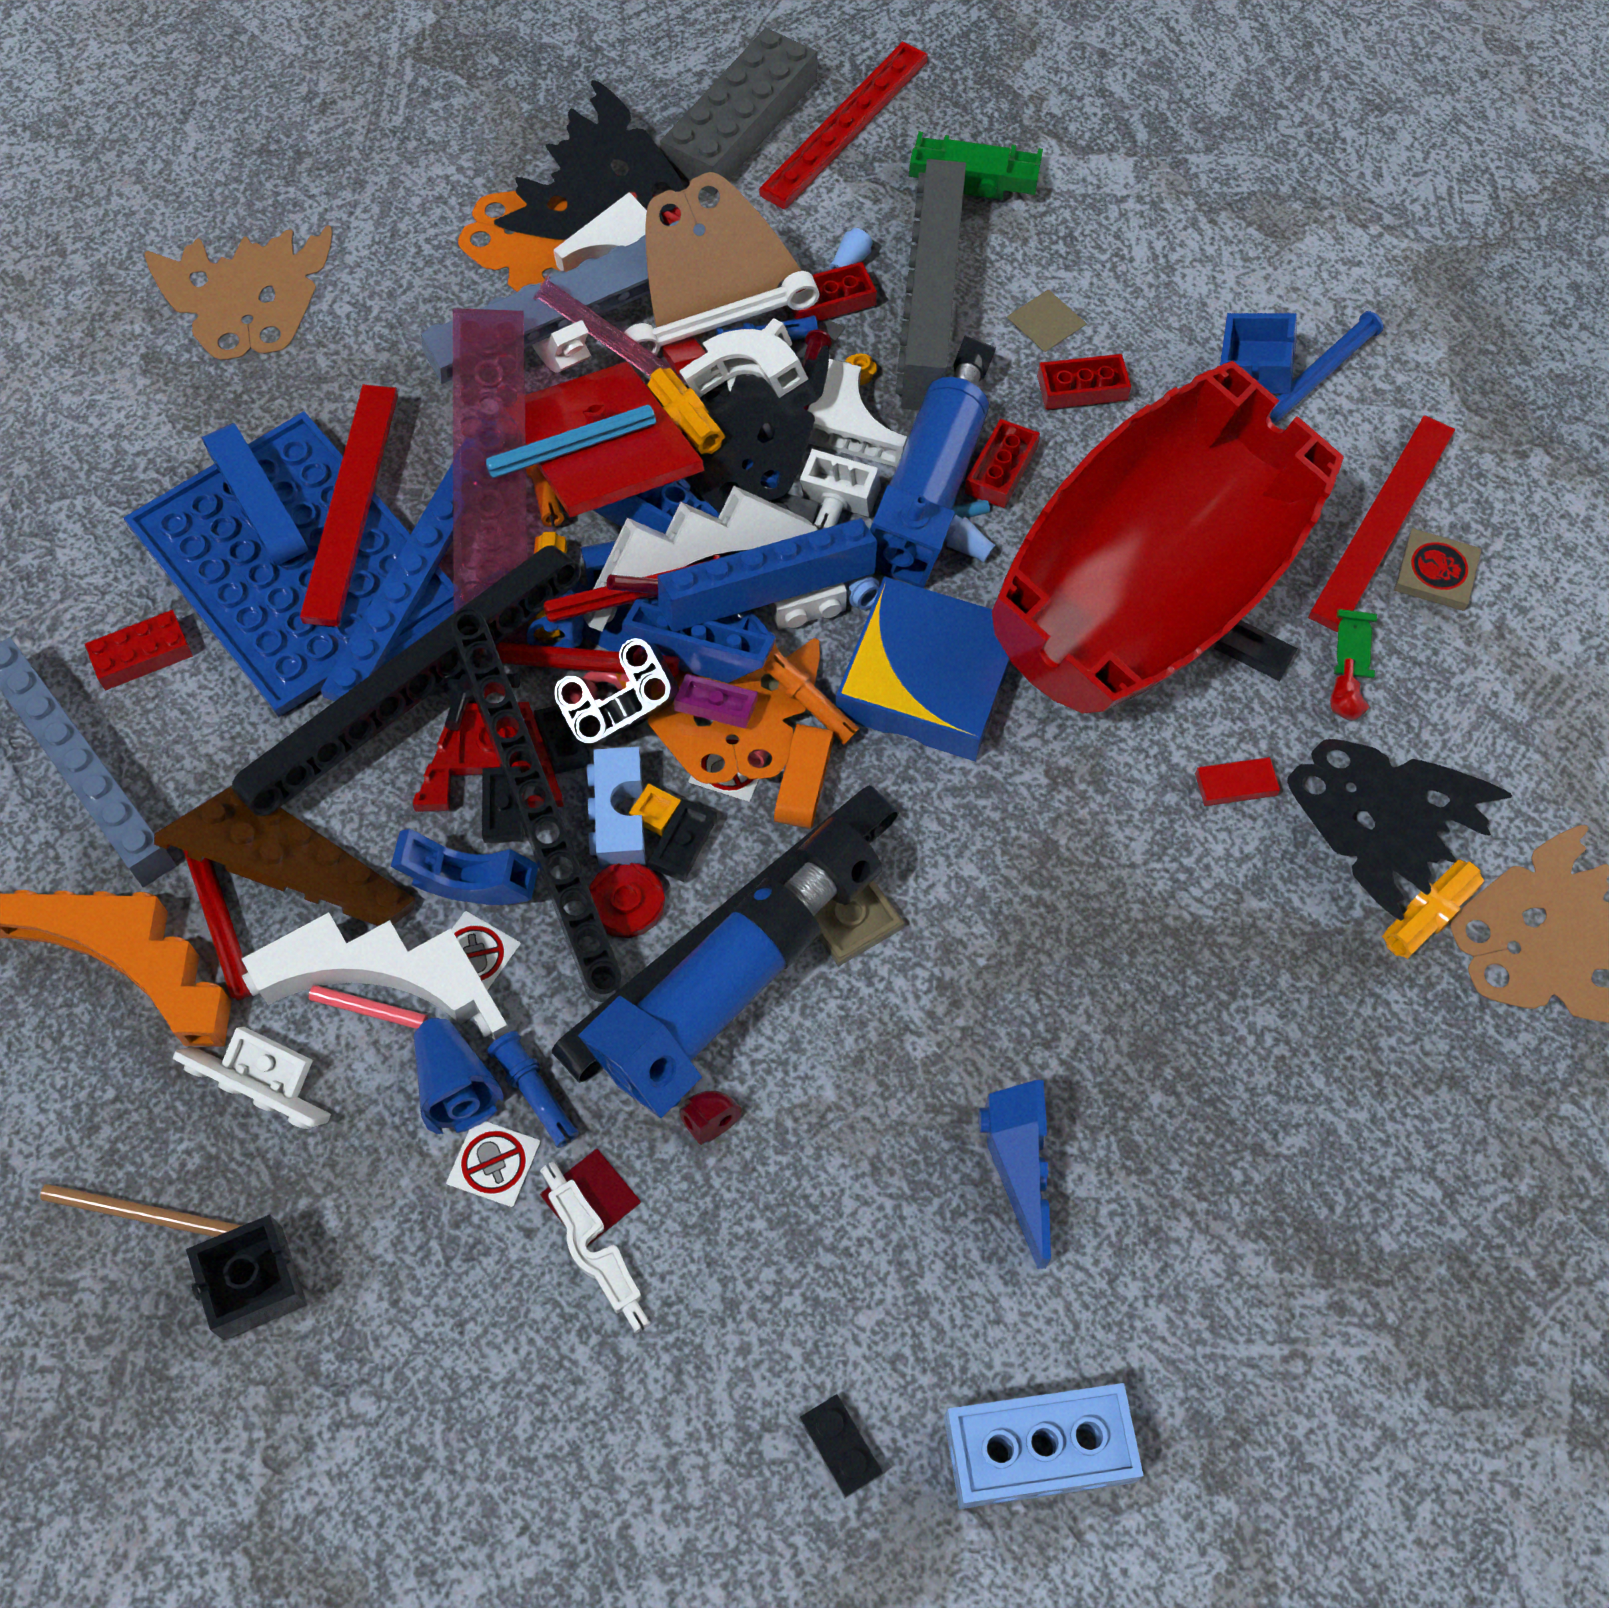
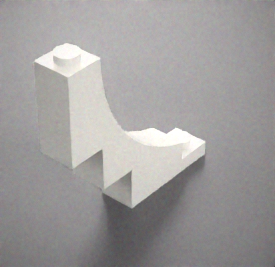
M733 486L718 518L683 502H680L665 534L627 518L594 589L607 586L606 582L610 574L645 577L682 568L712 555L730 551L750 550L816 531L817 527L798 514ZM617 606L584 614V620L589 627L603 631L606 622H610L614 618Z
M328 912L242 958L248 971L242 975L246 986L252 996L260 993L268 1005L289 995L311 989L313 985L321 987L345 983L374 984L405 991L429 1001L445 1011L460 1025L474 1018L484 1038L491 1034L494 1040L510 1032L504 1018L451 928L407 951L390 920L346 943Z

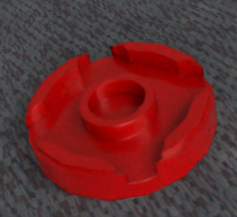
M618 863L610 865L599 872L589 885L590 893L605 932L613 937L631 938L643 935L653 928L663 915L665 896L662 883L652 870L641 864L630 863V865H620Z

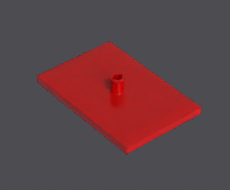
M628 361L501 403L504 415L524 446L645 405H650L653 409L656 423L652 426L536 464L570 518L704 471L701 457Z

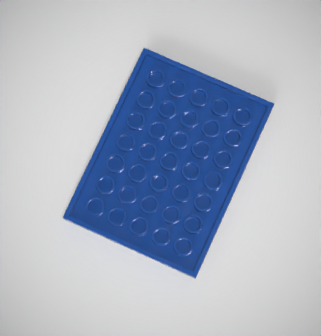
M305 411L252 441L248 446L298 528L308 548L307 552L275 567L215 464L123 517L130 530L278 718L321 691L327 677L411 535L376 493L373 492L339 627L302 623L300 614L343 455ZM439 566L400 634L461 595L459 589Z

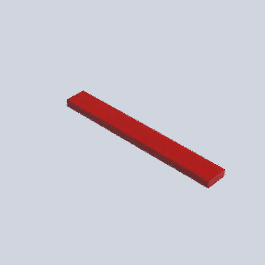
M902 41L759 188V196L786 210L927 63L928 54Z
M362 384L300 614L304 624L339 627L398 399L396 387Z
M1426 415L1422 417L1308 616L1309 619L1338 632L1339 623L1343 618H1337V610L1354 611L1449 443L1455 428Z

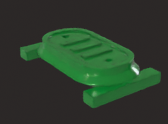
M1338 609L1337 618L1343 619L1338 626V665L1334 666V674L1344 675V660L1351 658L1354 660L1353 676L1374 678L1375 670L1368 669L1371 663L1372 628L1369 622H1376L1377 614Z

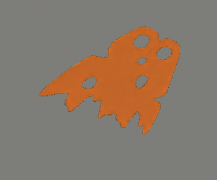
M516 191L489 194L477 201L472 211V216L476 222L466 225L458 238L459 247L469 257L486 269L499 270L508 267V285L516 292L528 284L536 285L546 281L547 279L542 276V272L549 268L560 271L556 265L553 250L566 241V239L539 237L518 232L507 234L504 232V228L494 224V220L500 217L491 218L485 214V208L491 203H500L505 207V213L502 216L525 207L527 204L517 195ZM558 195L553 196L547 203V207L551 210L563 211L567 208V199ZM480 231L488 233L491 240L486 246L476 247L470 242V238L474 233Z
M813 638L785 657L802 674L806 672L810 676L809 681L813 685H815L820 659V643L817 638ZM774 644V646H773V648H772V650H771V652H770V654H769V656H768V658H767L765 664H766L772 657L774 658V655L779 651V649L777 648V646H776L775 644ZM762 667L736 680L725 683L758 692L757 703L746 729L714 720L710 726H697L694 721V715L675 711L674 703L648 719V724L684 769L699 782L705 784L728 782L738 772L749 779L775 777L785 767L790 756L789 750L794 733L793 728L785 724L783 720L805 712L806 708L795 697L790 699L785 694L787 690L780 683L778 688L773 691L763 688L761 686V677L769 673L763 670ZM679 670L678 676L674 677L679 689L686 674L713 680ZM615 673L621 686L625 689L627 682L620 680L622 673ZM659 680L653 683L651 687V694L655 700L661 699L666 690L665 688L662 692H657ZM728 735L738 736L739 742L734 744V747L726 742ZM757 749L765 750L771 754L772 762L767 767L756 768L749 763L748 755ZM709 754H717L724 759L725 766L719 772H707L701 767L702 758Z

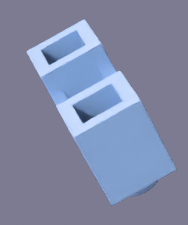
M639 747L594 749V764H587L588 786L595 789V798H588L589 821H595L596 832H589L590 855H597L600 869H605L610 865L618 863L620 865L638 863L646 866L645 831L642 815L627 816L615 811L619 803L626 799L639 798L643 792Z

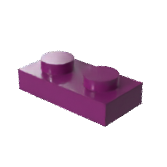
M686 674L674 700V710L746 729L757 703L758 692Z

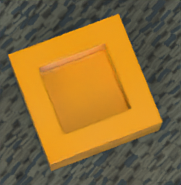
M648 783L629 811V816L642 815L644 827L662 836L681 800Z

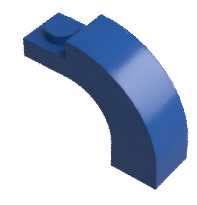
M410 828L400 831L391 863L392 868L413 878L412 886L444 898L485 905H508L531 900L539 868L536 862L512 849L484 855L463 853L442 846Z

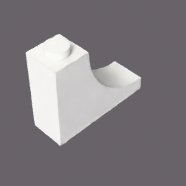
M630 192L553 250L557 267L560 271L567 272L578 267L586 259H597L608 254L617 246H627L637 242L645 235L647 210Z
M829 359L823 394L815 403L810 404L808 411L815 416V422L808 443L897 467L907 442V436L886 428L876 421L865 408L859 394L860 366Z

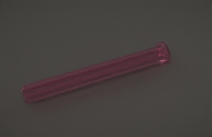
M548 275L535 292L532 299L535 301L537 298L573 323L583 320L588 334L651 377V374L658 368L672 369L663 360L550 282ZM676 374L682 380V382L685 383L682 374Z

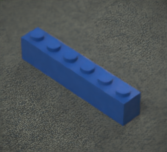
M859 518L658 575L659 609L671 631L676 632L708 621L874 574L877 540L863 519Z

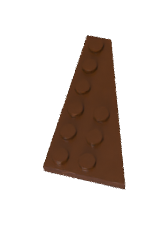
M232 785L154 834V845L168 849L172 845L188 851L187 857L200 862L204 858L224 864L226 871L283 892L286 888L304 893V899L316 904H319L321 900L342 907L343 914L376 926H380L389 920L394 925L414 910L415 898L280 807L267 816H256L233 792Z

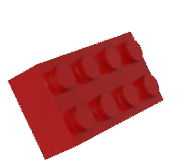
M858 262L812 275L819 290L817 302L807 309H791L795 319L815 316L817 321L876 306L877 291L863 262Z
M1122 354L1039 363L1037 378L1045 410L1127 401L1129 398L1131 384Z
M1000 419L966 479L965 494L981 500H987L991 504L1005 508L1038 448L1040 433Z
M173 609L84 643L97 679L105 691L193 657L183 629Z

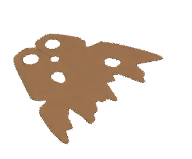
M327 225L319 236L310 235L304 248L294 255L292 247L293 230L291 229L284 231L279 237L272 238L264 247L258 243H250L249 239L244 236L234 257L231 260L221 257L218 263L209 261L204 245L199 238L193 244L187 245L184 248L181 261H176L150 251H146L144 254L149 271L173 309L179 313H196L199 315L192 322V333L197 341L211 356L216 359L225 360L243 356L250 347L258 353H269L283 350L289 345L316 289L314 282L305 276L317 273L324 267L331 245L332 229L330 225ZM194 272H204L207 275L208 282L201 287H196L191 282L190 275ZM267 286H273L275 291L274 300L266 303L261 302L258 299L261 291ZM246 315L253 317V321L249 324H244L241 321ZM267 327H276L280 330L281 336L275 342L266 343L260 339L261 331ZM227 333H232L239 337L238 345L230 350L222 349L218 345L219 338Z
M1587 825L1568 829L1540 845L1533 851L1531 857L1535 872L1524 867L1512 866L1462 907L1452 919L1450 927L1457 946L1461 951L1473 956L1468 966V972L1474 987L1482 996L1504 1004L1536 1009L1539 1006L1547 1005L1551 996L1556 995L1573 1016L1609 1023V988L1598 987L1591 980L1594 970H1609V902L1603 900L1605 893L1609 889L1607 882L1609 865L1603 864L1591 870L1571 874L1574 861L1586 850V847L1580 843V839L1588 831ZM1531 908H1543L1546 912L1544 922L1535 928L1525 924L1522 916L1523 912ZM1473 920L1484 922L1490 929V938L1484 943L1472 941L1466 934V925ZM1511 941L1519 943L1521 946L1520 953L1513 954L1507 949L1508 943ZM1498 964L1504 967L1509 973L1508 984L1504 987L1490 985L1484 976L1487 966Z

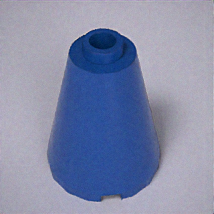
M430 1018L424 1021L414 1033V1047L421 1118L426 1128L436 1134H444L442 1128L454 1127L456 1133H460L481 1125L496 1113L497 1108L495 1104L498 1099L503 1101L504 1095L499 1082L451 1021L440 1018Z

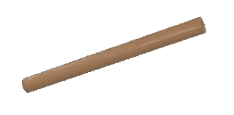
M45 1184L40 1194L42 1201L216 1237L243 1226Z

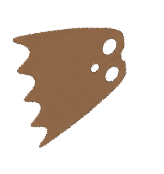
M704 173L693 178L686 189L680 192L667 190L656 195L649 202L645 223L646 256L656 328L776 289L778 284L785 280L786 277L801 271L790 252L766 220L736 187L717 173ZM705 186H713L719 192V202L713 208H705L699 203V192ZM666 204H674L680 209L681 218L674 226H666L660 220V210ZM699 223L705 227V233L701 236L695 235L693 231L694 226ZM704 333L697 334L694 336L699 339H702Z

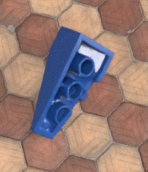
M684 479L593 510L619 526L623 527L626 519L629 518L664 534L680 502L717 518L720 515L708 502H700L689 491L691 486Z

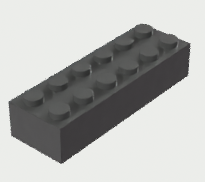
M765 27L660 140L661 152L676 171L679 178L690 183L695 177L707 172H714L729 180L817 81V51ZM713 186L702 188V190L712 195L718 192Z

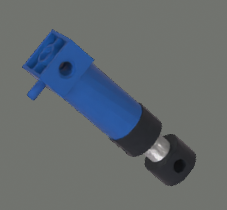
M833 817L828 819L795 851L796 859L801 868L785 885L768 877L763 879L730 911V915L636 1006L619 995L578 1035L618 1088L660 1118L672 1107L677 1106L681 1098L702 1078L691 1061L783 969H787L821 935V928L814 915L830 899L843 905L850 904L882 872V863L872 846L847 823Z

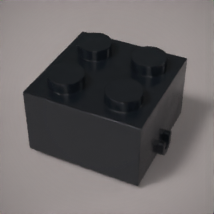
M270 1214L186 1249L195 1278V1283L191 1284L193 1294L198 1301L201 1300L210 1331L223 1340H227L307 1306L283 1228Z

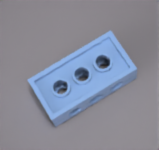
M1124 1383L948 1408L944 1415L959 1509L1132 1484L1143 1477ZM1076 1430H1086L1093 1436L1095 1440V1448L1093 1450L1085 1449L1079 1445L1076 1439ZM1041 1436L1046 1438L1052 1448L1051 1455L1041 1456L1037 1454L1032 1447V1437ZM992 1442L1002 1444L1008 1452V1461L1005 1463L993 1461L987 1453V1444Z

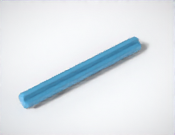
M645 405L486 459L487 470L492 478H498L652 426L656 423L654 411L650 405Z

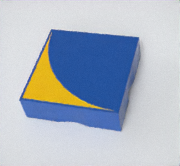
M884 577L836 694V706L855 724L883 733L907 736L925 746L976 762L991 720L997 692L1004 684L1011 664L1009 657L995 636L992 609Z

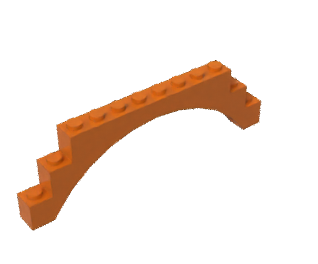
M17 890L14 894L0 893V938L47 942L90 955L127 976L146 993L165 1018L172 1032L184 1046L225 1047L232 1001L222 987L210 982L195 984L200 956L189 941L173 936L164 938L168 911L157 896L146 892H135L132 896H116L105 891H97L93 895H77L70 891H55L54 894H37L29 890Z

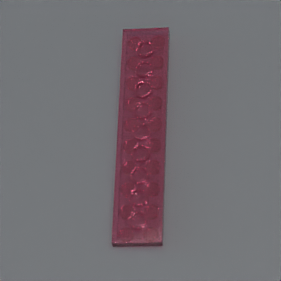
M453 308L454 613L527 560L526 468L498 478H492L486 466L487 458L525 446L523 311ZM528 622L502 640L501 643H528L526 638Z

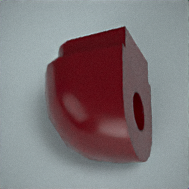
M714 1090L703 1091L686 1099L685 1107L681 1108L679 1113L685 1127L701 1146L731 1128L741 1116L742 1109L730 1096Z

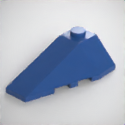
M1033 1080L988 1094L985 1108H979L978 1120L980 1133H987L988 1149L1037 1269H1046L1051 1260L1050 1209L1048 1199H1042L1041 1192H1045L1047 1189L1048 1162L1045 1161L1044 1157H1039V1150H1043L1044 1136H1047L1044 1082L1043 1080Z

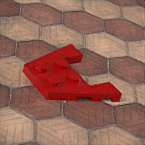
M517 702L557 807H564L563 796L529 702ZM476 703L467 704L458 730L452 731L444 726L437 743L438 749L432 763L428 764L423 775L424 782L419 793L416 792L414 796L413 807L415 812L450 811L452 775L482 774V768L500 767ZM508 726L500 729L498 734L504 738H511L518 731ZM517 761L511 766H521L522 773L531 768V765L526 761ZM537 795L528 797V804L531 808H538L545 802L543 798Z

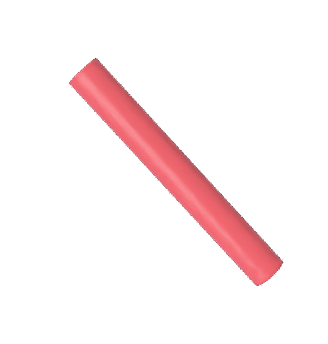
M313 985L309 992L310 1001L418 1029L424 1021L428 1020V1015L317 985Z

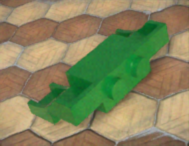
M918 131L916 144L912 150L909 177L919 178V172L926 173L927 159L966 162L963 194L1001 200L1004 191L1035 195L1043 149L1038 148L1037 154L1016 151V145L1012 144L1010 152V148L951 140L949 135H945L944 140L924 138L923 132Z

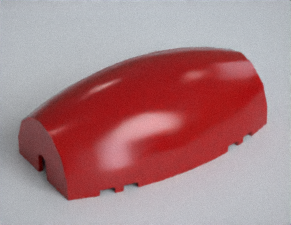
M1230 361L1195 376L1192 382L1179 389L1175 387L1169 390L1161 399L1151 405L1147 404L1125 420L1092 449L1062 482L1030 528L1004 579L992 609L995 636L1012 664L1033 686L1053 701L1082 714L1104 712L1146 692L1182 670L1212 647L1264 598L1288 569L1305 544L1312 528L1317 523L1322 507L1332 492L1344 456L1298 416L1293 419L1286 429L1276 427L1271 422L1270 413L1280 400L1236 362Z

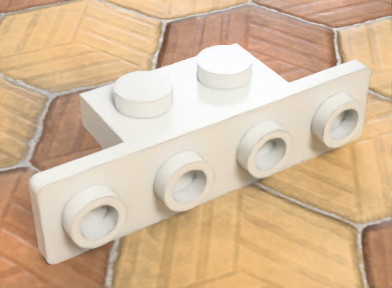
M246 1027L236 1028L223 1060L196 1047L176 1050L173 1059L184 1064L186 1072L198 1077L208 1076L218 1081V1087L232 1094L243 1093L253 1098V1104L258 1108L271 1112L277 1110L289 1116L288 1121L297 1127L311 1129L312 1127L328 1123L330 1119V1113L298 1098L313 1060Z

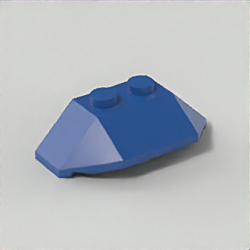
M646 598L636 599L622 623V629L632 639H642L653 643L662 655L678 656L679 670L724 683H729L762 668L775 644L776 638L753 613L747 611L672 632L659 609L658 598L649 601Z

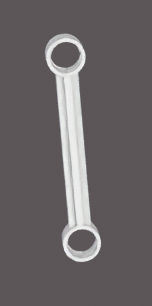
M798 271L786 277L782 287L657 328H653L646 323L635 324L624 332L622 337L623 343L631 360L636 362L648 361L658 354L661 346L786 305L793 310L807 309L817 302L819 290L812 274L806 271Z

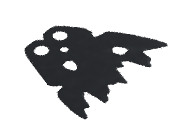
M592 80L591 85L596 96L591 98L590 102L597 111L598 124L583 117L575 109L571 108L568 112L570 122L567 125L569 139L560 141L558 145L546 144L547 150L560 167V170L551 174L554 182L546 185L523 177H516L515 180L518 185L516 193L527 205L495 219L494 224L518 233L567 240L628 192H635L637 201L647 210L649 202L653 198L651 190L656 183L666 182L675 192L684 190L678 174L646 130L640 128L627 130V126L631 121V113L624 103L602 83ZM613 159L622 160L630 166L625 176H617L612 170L611 162ZM558 195L567 199V208L563 211L551 210L547 207V203L553 196ZM666 204L661 208L659 217L663 224L661 212L673 210L676 205Z
M826 345L821 348L815 360H806L803 369L808 380L780 398L765 379L746 374L736 376L728 397L717 395L714 403L707 402L704 395L700 397V400L709 412V416L721 429L725 438L722 440L721 447L712 454H700L688 440L703 460L704 471L692 475V483L702 498L717 512H721L726 503L725 500L720 498L719 490L727 482H736L739 484L740 489L767 501L784 496L792 487L815 422V416L810 411L804 409V407L815 403L822 396L829 365V350ZM770 422L774 429L773 439L761 443L757 439L759 431L764 424ZM745 459H751L753 465L749 469H743L741 466L742 462ZM769 470H777L782 475L780 484L773 489H766L760 483L762 475Z
M1326 739L1320 742L1311 753L1314 764H1300L1287 778V783L1293 796L1333 851L1343 856H1357V860L1352 865V873L1355 879L1383 909L1401 921L1404 919V916L1397 902L1403 901L1404 897L1394 883L1393 871L1428 895L1431 892L1428 880L1432 876L1428 862L1437 863L1440 859L1456 862L1455 857L1437 835V832L1447 830L1443 821L1452 820L1489 836L1491 835L1487 827L1489 820L1474 804L1512 797L1510 792L1487 781L1434 763L1411 759L1398 767H1392L1387 755L1381 753L1378 749L1338 739ZM1332 750L1345 752L1350 758L1349 766L1346 768L1332 766L1327 760L1328 752ZM1307 776H1316L1324 781L1326 789L1321 794H1311L1303 788L1302 780ZM1351 782L1357 789L1354 792H1348L1344 789L1343 784ZM1433 790L1445 794L1450 801L1445 806L1438 807L1426 800L1425 793L1426 791ZM1356 810H1363L1369 813L1375 822V827L1372 830L1359 825L1352 818Z

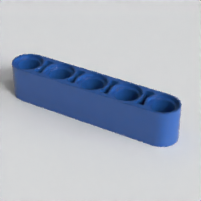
M231 423L202 436L201 438L208 453L273 565L276 567L307 552L308 548L303 537L236 424Z

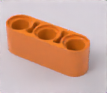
M797 723L789 750L790 756L785 766L777 797L774 822L812 829L834 739L833 730Z

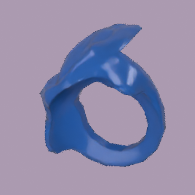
M569 590L561 597L572 595L575 593L572 590ZM584 615L556 622H549L546 616L537 619L529 626L526 632L527 642L529 645L578 648L582 641ZM544 627V630L547 632L561 630L566 637L555 644H546L538 641L534 636V632Z

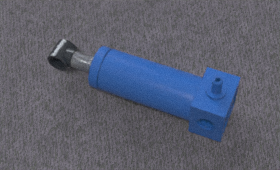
M965 335L952 366L955 372L954 376L937 379L927 388L890 485L886 487L870 531L877 540L876 571L924 588L955 511L952 509L988 414L989 402L977 384L981 379L984 380L996 347Z

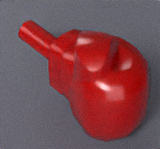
M1351 658L1344 660V675L1335 679V685L1330 698L1332 711L1349 721L1358 719L1369 708V705L1360 694V682L1353 677L1354 660Z

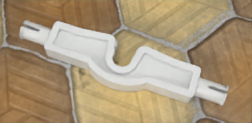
M555 1161L549 1163L555 1179L545 1165L540 1172L552 1190L548 1194L549 1199L567 1229V1244L574 1262L586 1275L597 1280L616 1313L623 1311L634 1333L642 1331L634 1315H637L644 1329L647 1328L651 1322L648 1321L638 1304V1301L641 1299L640 1291L632 1280L617 1246L610 1245L608 1248L597 1252L587 1250L588 1243L596 1238L599 1233L603 1232V1222L585 1200L575 1181L570 1180L567 1182Z

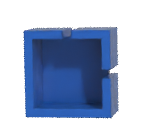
M1227 313L1220 365L1234 361L1270 393L1291 394L1293 364L1297 343V313Z

